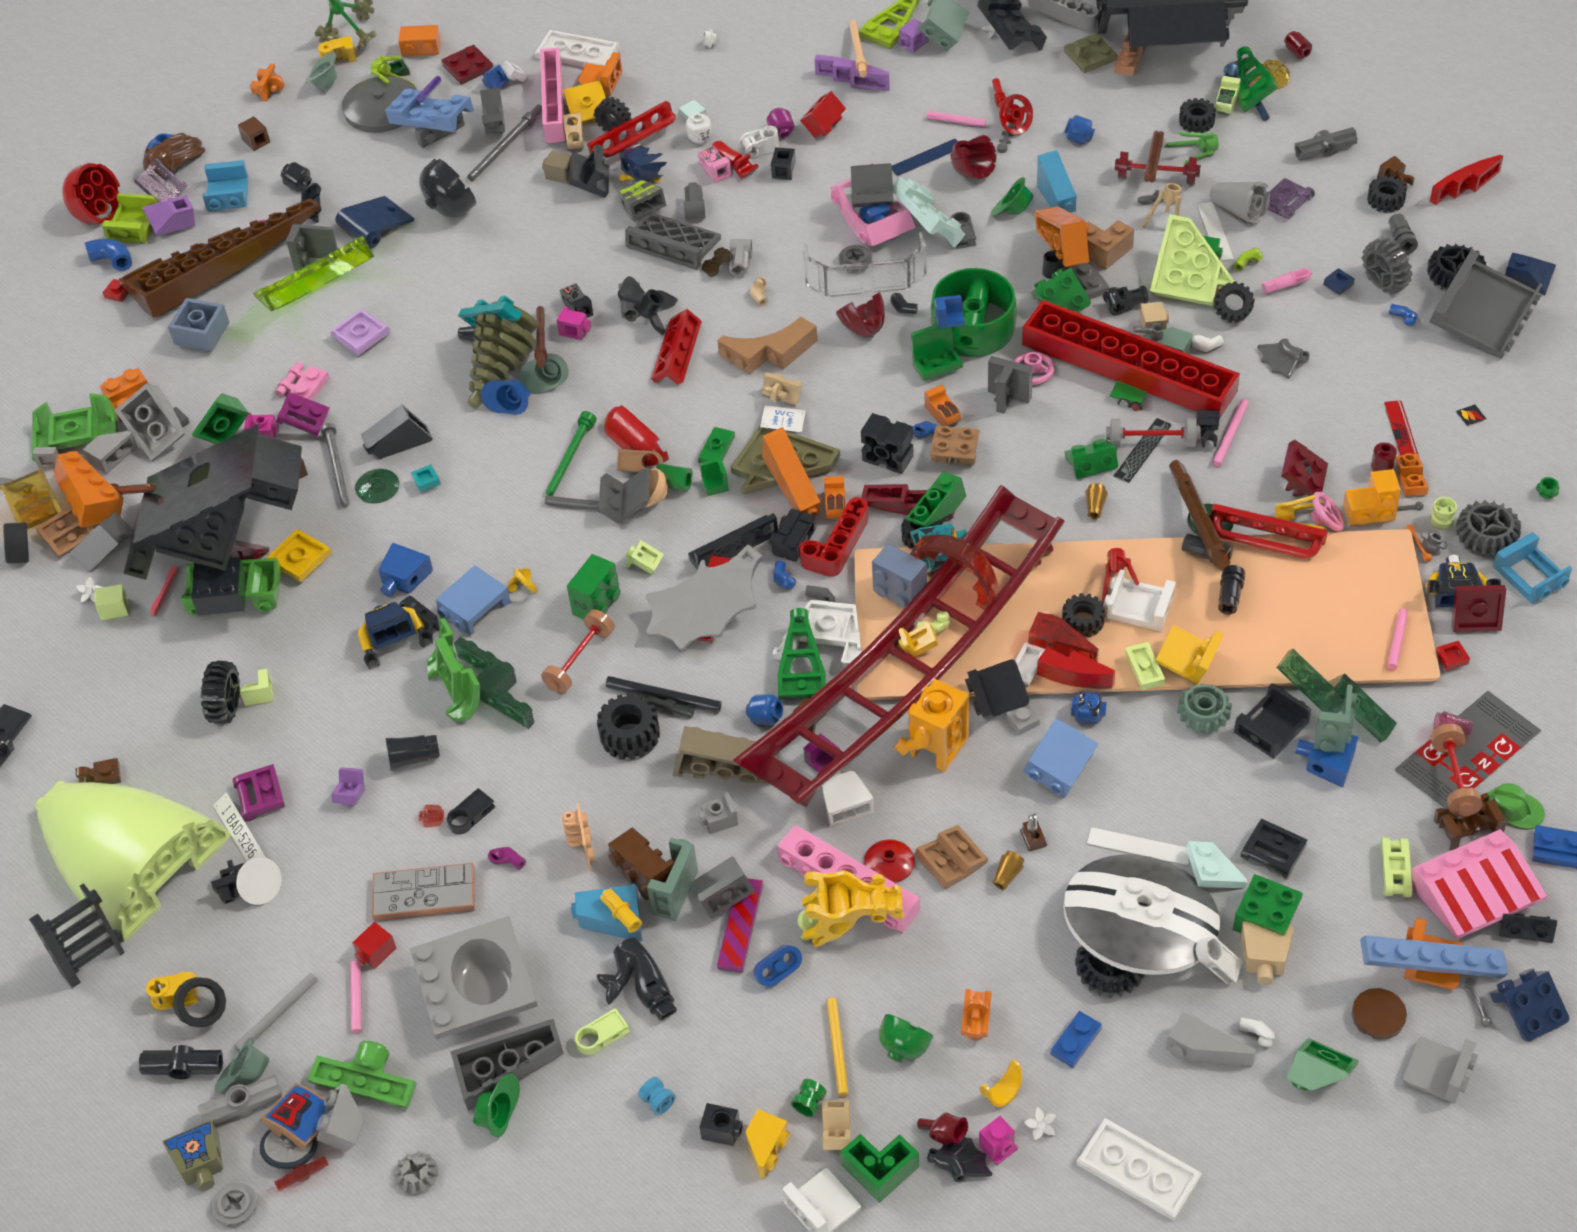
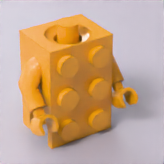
M934 679L929 686L924 687L919 701L913 703L908 711L910 739L906 740L903 736L898 739L899 742L893 748L902 756L911 751V756L914 758L921 749H926L936 754V768L945 772L969 738V694Z

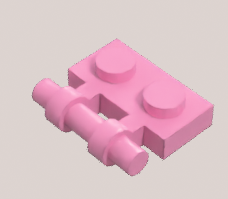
M297 362L295 366L289 369L287 377L279 382L275 393L282 397L285 393L292 392L313 400L329 379L328 371L309 366L304 372L302 371L304 364ZM294 380H298L296 385L292 384Z

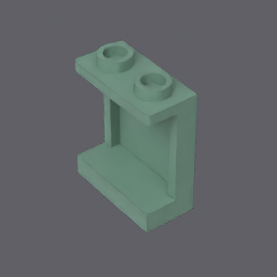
M928 0L927 5L930 6L925 21L919 25L918 30L943 50L948 51L958 43L969 12L955 0Z
M671 838L669 848L671 859L675 863L667 881L664 883L651 879L647 889L652 914L676 921L692 887L691 882L696 878L698 867L694 844L684 839L677 840Z

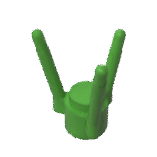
M1180 132V136L1198 137L1199 140L1166 143V146L1198 144L1199 149L1204 152L1194 156L1198 157L1197 160L1205 156L1214 155V150H1218L1219 147L1218 137L1213 133Z

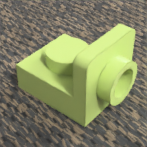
M640 540L636 547L631 546L625 556L628 559L625 567L629 568L633 563L652 575L664 554Z

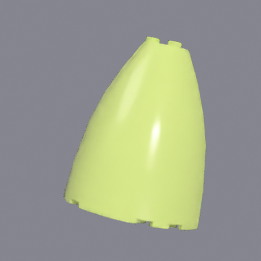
M58 781L35 804V809L38 811V821L46 845L67 885L80 901L85 898L79 887L81 884L84 883L89 891L95 889L103 901L99 905L113 930L116 929L125 942L161 907L155 892L186 861H188L190 867L197 871L231 837L225 827L190 807L151 791L125 785L95 782L65 783L64 781Z

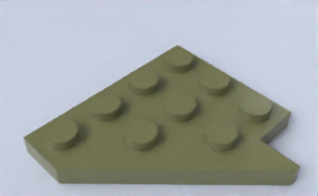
M759 426L731 466L732 474L747 479L741 487L742 494L778 485L762 458L763 436L777 429ZM785 431L808 477L831 471L841 456L840 449Z

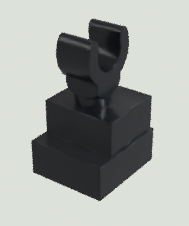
M1219 410L1196 412L1197 426H1200L1201 445L1203 448L1206 441H1212L1214 443L1213 446H1217L1218 437L1214 432L1219 427Z

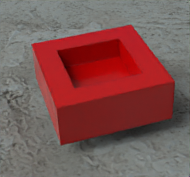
M113 279L102 292L105 298L118 302H123L129 294L117 279Z
M1459 640L1436 648V655L1446 671L1469 664L1470 657Z

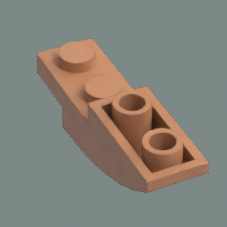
M1128 33L1123 41V49L1114 66V73L1133 76L1138 72L1146 46L1138 47L1137 52H1129Z

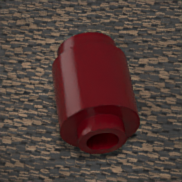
M1292 31L1284 39L1286 48L1298 59H1303L1310 55L1312 44L1300 32Z
M1383 442L1374 447L1371 460L1373 472L1392 470L1394 468L1397 450L1392 444Z

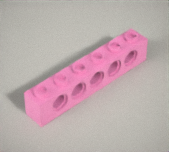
M794 825L777 845L780 862L786 867H793L798 870L803 877L806 873L813 871L835 873L845 870L854 874L863 882L870 883L872 876L879 874L797 825ZM885 878L886 887H894L895 885H897L896 883ZM901 887L904 918L895 919L891 914H887V919L883 923L888 928L897 929L903 933L920 912V898Z

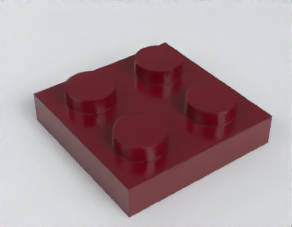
M474 44L441 59L442 66L461 85L483 75L493 67V63Z
M1505 585L1456 586L1451 625L1453 632L1502 631L1507 591Z

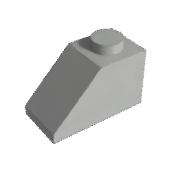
M124 431L97 436L83 448V452L90 465L108 474L138 446L132 432Z

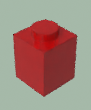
M375 921L352 942L356 951L354 955L357 960L363 965L369 964L374 969L397 949L393 936Z

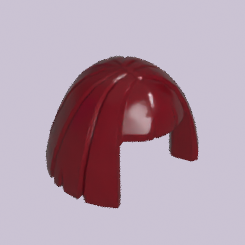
M981 135L969 141L961 140L956 142L950 154L951 163L955 171L971 179H983L991 175L990 173L994 171L996 166L994 163L997 160L995 146H993V142H990L991 139L986 135Z
M881 292L873 295L871 300L857 306V308L853 302L843 306L836 311L837 317L846 328L859 336L870 337L877 334L883 327L885 320V308Z

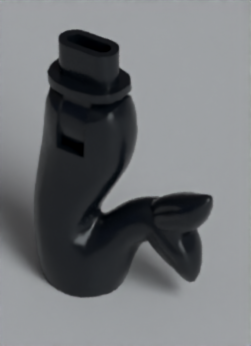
M630 938L619 943L613 951L617 965L616 975H596L598 982L607 989L605 997L608 1005L619 996L630 980L632 970L634 969L636 994L641 1003L649 1009L650 1013L656 1014L660 1021L675 1014L677 1008L673 1004L674 998L659 967L646 948L636 938Z

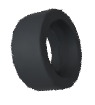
M194 977L186 980L178 987L173 998V1008L176 1016L181 1022L192 1027L213 1025L221 1018L226 1007L224 990L217 982L210 978ZM196 987L209 989L215 999L212 1011L207 1016L201 1018L189 1015L184 1005L187 993Z

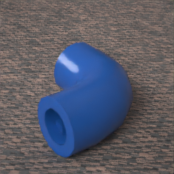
M106 238L85 242L90 262L110 259L113 268L118 271H125L132 266L131 254L124 244Z

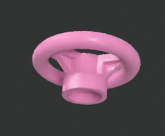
M1026 352L1017 356L1013 361L1020 363L1024 360L1025 365L1033 367V374H1045L1039 378H1032V385L1048 381L1055 370L1053 361L1047 355L1040 352ZM1042 361H1044L1048 367H1045L1042 364Z
M1315 492L1313 495L1316 498L1312 500L1315 510L1310 513L1312 520L1317 526L1327 525L1334 531H1342L1345 523L1337 505L1326 494ZM1319 499L1323 501V505L1320 504Z

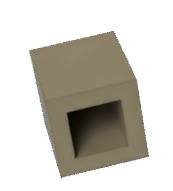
M551 151L542 163L545 179L567 184L569 181L571 155Z

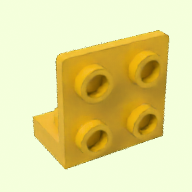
M1172 625L1155 662L1198 684L1207 672L1224 634L1215 630L1210 638L1206 636L1202 640Z

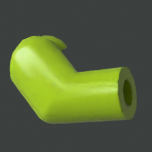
M1252 248L1243 252L1233 264V267L1237 271H1242L1249 260L1253 259L1254 262L1260 261L1263 258V253L1258 248Z

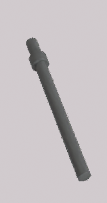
M537 104L530 112H527L522 117V121L467 175V178L470 181H474L527 126H531L535 122L536 117L542 112V106Z

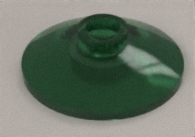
M373 469L359 477L355 490L357 496L362 501L376 504L391 499L398 492L400 483L394 472L388 469Z

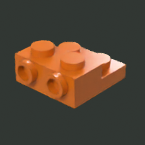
M136 368L134 370H125L121 376L115 379H106L99 387L103 396L108 397L114 408L117 409L148 382L140 369ZM116 413V416L118 417V419L120 420V422H123V421L120 419V417L118 416V414Z

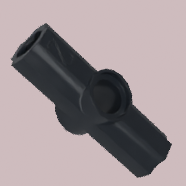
M176 1045L171 1050H143L139 1056V1071L141 1075H168L179 1080L188 1079L192 1074H220L224 1064L221 1050H194L186 1045Z

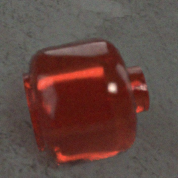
M426 804L423 807V811H419V821H423V826L426 828L440 826L444 820V809L438 804Z

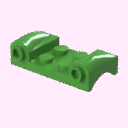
M278 559L241 560L247 574L245 601H252L254 607L261 612H269L277 607L281 567ZM187 563V584L181 600L188 613L198 616L191 599L194 563Z

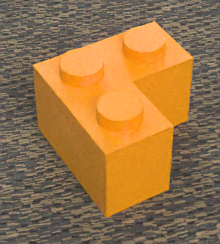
M1394 469L1371 472L1369 486L1366 488L1345 490L1343 506L1349 526L1388 522L1396 519L1401 489Z

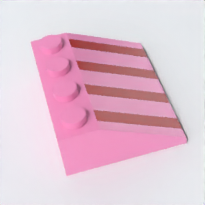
M1501 829L1412 868V890L1457 939L1502 920L1503 913L1513 915L1547 899L1546 893L1520 850Z

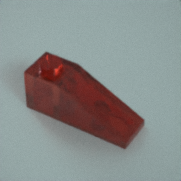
M1037 613L1028 634L1029 644L1043 649L1048 647L1069 657L1072 651H1075L1098 662L1099 649L1063 619L1052 614Z

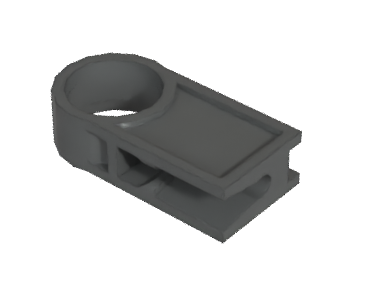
M966 212L954 213L951 218L956 221L966 222L961 224L960 229L966 235L956 246L957 249L976 246V235L970 215Z

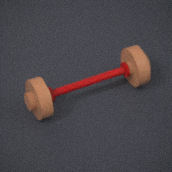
M595 609L590 610L584 618V623L590 632L564 666L558 668L549 665L542 672L541 678L550 690L565 694L572 686V680L566 671L594 635L603 638L609 637L615 625L607 614Z
M1456 724L1440 725L1431 733L1432 745L1439 752L1449 753L1458 788L1447 797L1449 811L1458 817L1471 816L1482 808L1483 803L1481 795L1476 789L1464 788L1455 750L1461 748L1465 743L1463 729Z

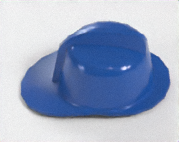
M517 380L489 381L481 389L482 402L488 409L497 413H523L528 407V397L531 395V391L527 390L526 386Z

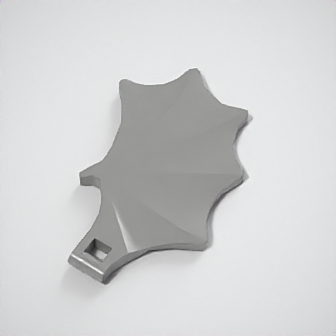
M747 545L736 557L723 565L708 568L705 560H701L697 572L687 580L672 588L647 593L646 599L652 610L651 623L646 629L647 636H661L672 640L681 652H684L692 642L700 637H721L727 623L735 615L756 608L751 581L758 564L763 560L764 556L750 545ZM747 556L752 559L749 563L744 560Z

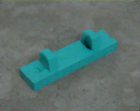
M504 295L500 296L497 302L489 304L483 299L478 300L474 307L461 309L458 317L472 327H476L475 317L478 314H492L501 320L503 317L512 322L518 321L522 312L513 308L514 301Z

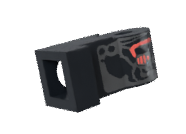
M576 283L560 289L561 298L564 304L569 307V310L578 312L577 309L584 308L587 318L594 315L591 299L582 293Z

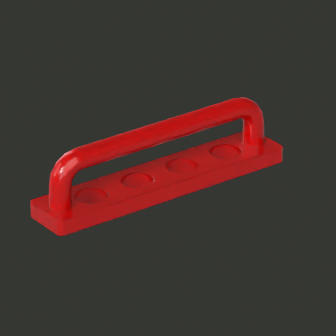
M664 101L588 142L589 154L596 144L603 146L604 142L609 139L610 145L607 149L603 148V155L605 158L615 156L620 151H624L670 126L676 120L671 104L668 101ZM657 113L658 119L652 123V116ZM642 122V128L636 132V125ZM626 131V137L620 140L621 132Z
M1215 503L1211 510L1210 518L1213 519L1212 523L1221 539L1306 559L1317 555L1321 545L1326 543L1328 530ZM1222 521L1311 542L1312 544L1309 549H1302L1227 531L1221 528Z

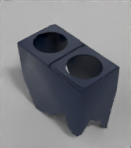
M642 145L620 151L621 170L636 181L645 180L649 182L663 176L658 175V172L667 162H652L663 153L647 154L650 148L643 147Z

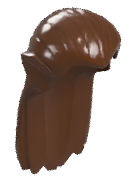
M178 133L155 147L146 148L143 168L150 178L162 180L168 177L171 172H175L179 165L204 153L206 150L204 147H201L202 141L198 137Z

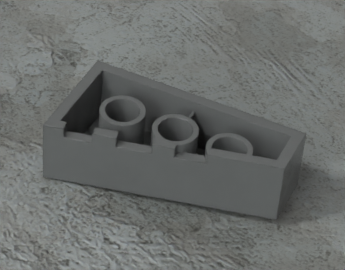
M554 1019L450 1051L463 1100L468 1111L476 1107V1102L481 1094L494 1091L497 1083L505 1074L512 1073L516 1075L518 1080H521L564 1054Z

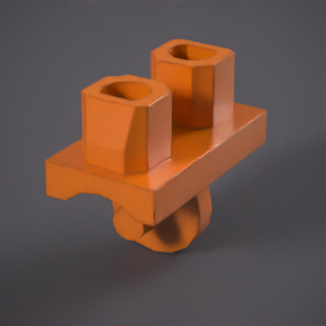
M269 64L267 69L259 68L257 71L258 81H252L250 84L252 94L260 95L262 101H267L272 91H281L285 86L282 76L275 73V64Z
M965 989L961 1035H966L969 1039L981 1040L983 1037L988 1038L992 991L976 992Z

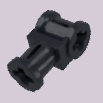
M1145 285L1133 290H1128L1126 286L1121 288L1111 287L1102 296L1103 300L1109 305L1110 314L1114 316L1132 310V305L1146 304L1149 301Z

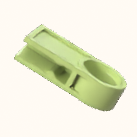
M615 1008L577 1031L575 1035L577 1048L582 1054L593 1055L630 1033L628 1030L629 1026ZM593 1034L598 1037L597 1042L592 1046L580 1044L581 1038L585 1035Z

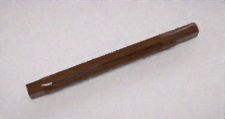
M1177 459L1173 460L1169 464V468L1211 560L1220 570H1224L1231 564L1227 552L1185 466Z

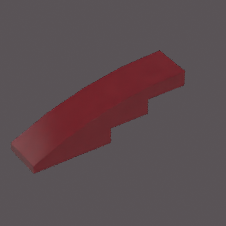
M908 484L864 485L861 498L867 501L868 507L909 515L928 490H909ZM955 512L944 518L953 519Z

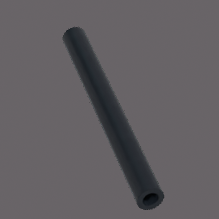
M608 676L606 679L607 688L646 697L651 696L665 701L666 699L677 701V704L717 713L721 710L722 702L612 676Z

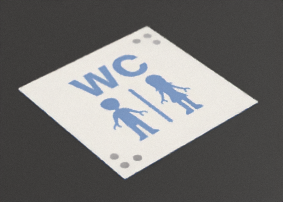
M765 405L760 427L771 429L783 427L786 431L802 432L806 411Z

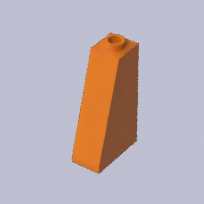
M781 427L764 435L762 458L793 509L814 515L815 517L820 512L821 502L784 428Z

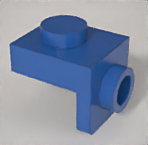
M884 203L879 206L862 207L859 209V213L866 224H871L887 217L890 209Z

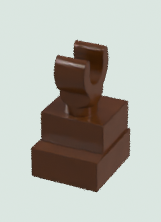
M1396 156L1380 165L1377 177L1383 178V176H1387L1390 178V176H1394V179H1401L1400 182H1404L1406 187L1407 183L1411 186L1414 183V177L1404 174L1406 165Z

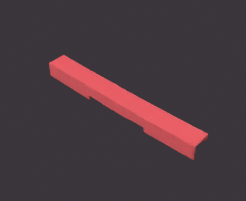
M177 566L170 568L165 578L166 582L150 608L152 611L151 616L157 615L177 575Z

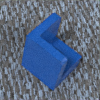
M960 295L935 298L938 328L964 325Z

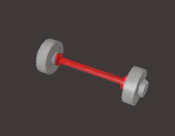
M1186 418L1185 427H1181V430H1125V428H1121L1120 419H1111L1110 427H1106V440H1110V443L1116 448H1120L1121 439H1125V436H1181V438H1185L1186 447H1196V440L1200 439L1201 435L1200 426H1197L1196 418Z

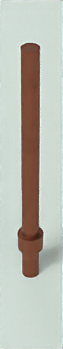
M538 306L536 308L538 326L536 328L534 358L537 366L543 367L547 359L544 307Z

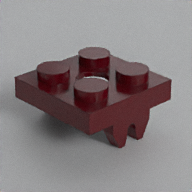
M1295 439L1288 444L1281 477L1288 481L1285 490L1291 491L1295 489L1293 491L1294 497L1305 494L1311 496L1315 492H1322L1329 463ZM1309 466H1310V467H1311V470H1312V473H1311V474L1306 473V468H1305V467H1309Z

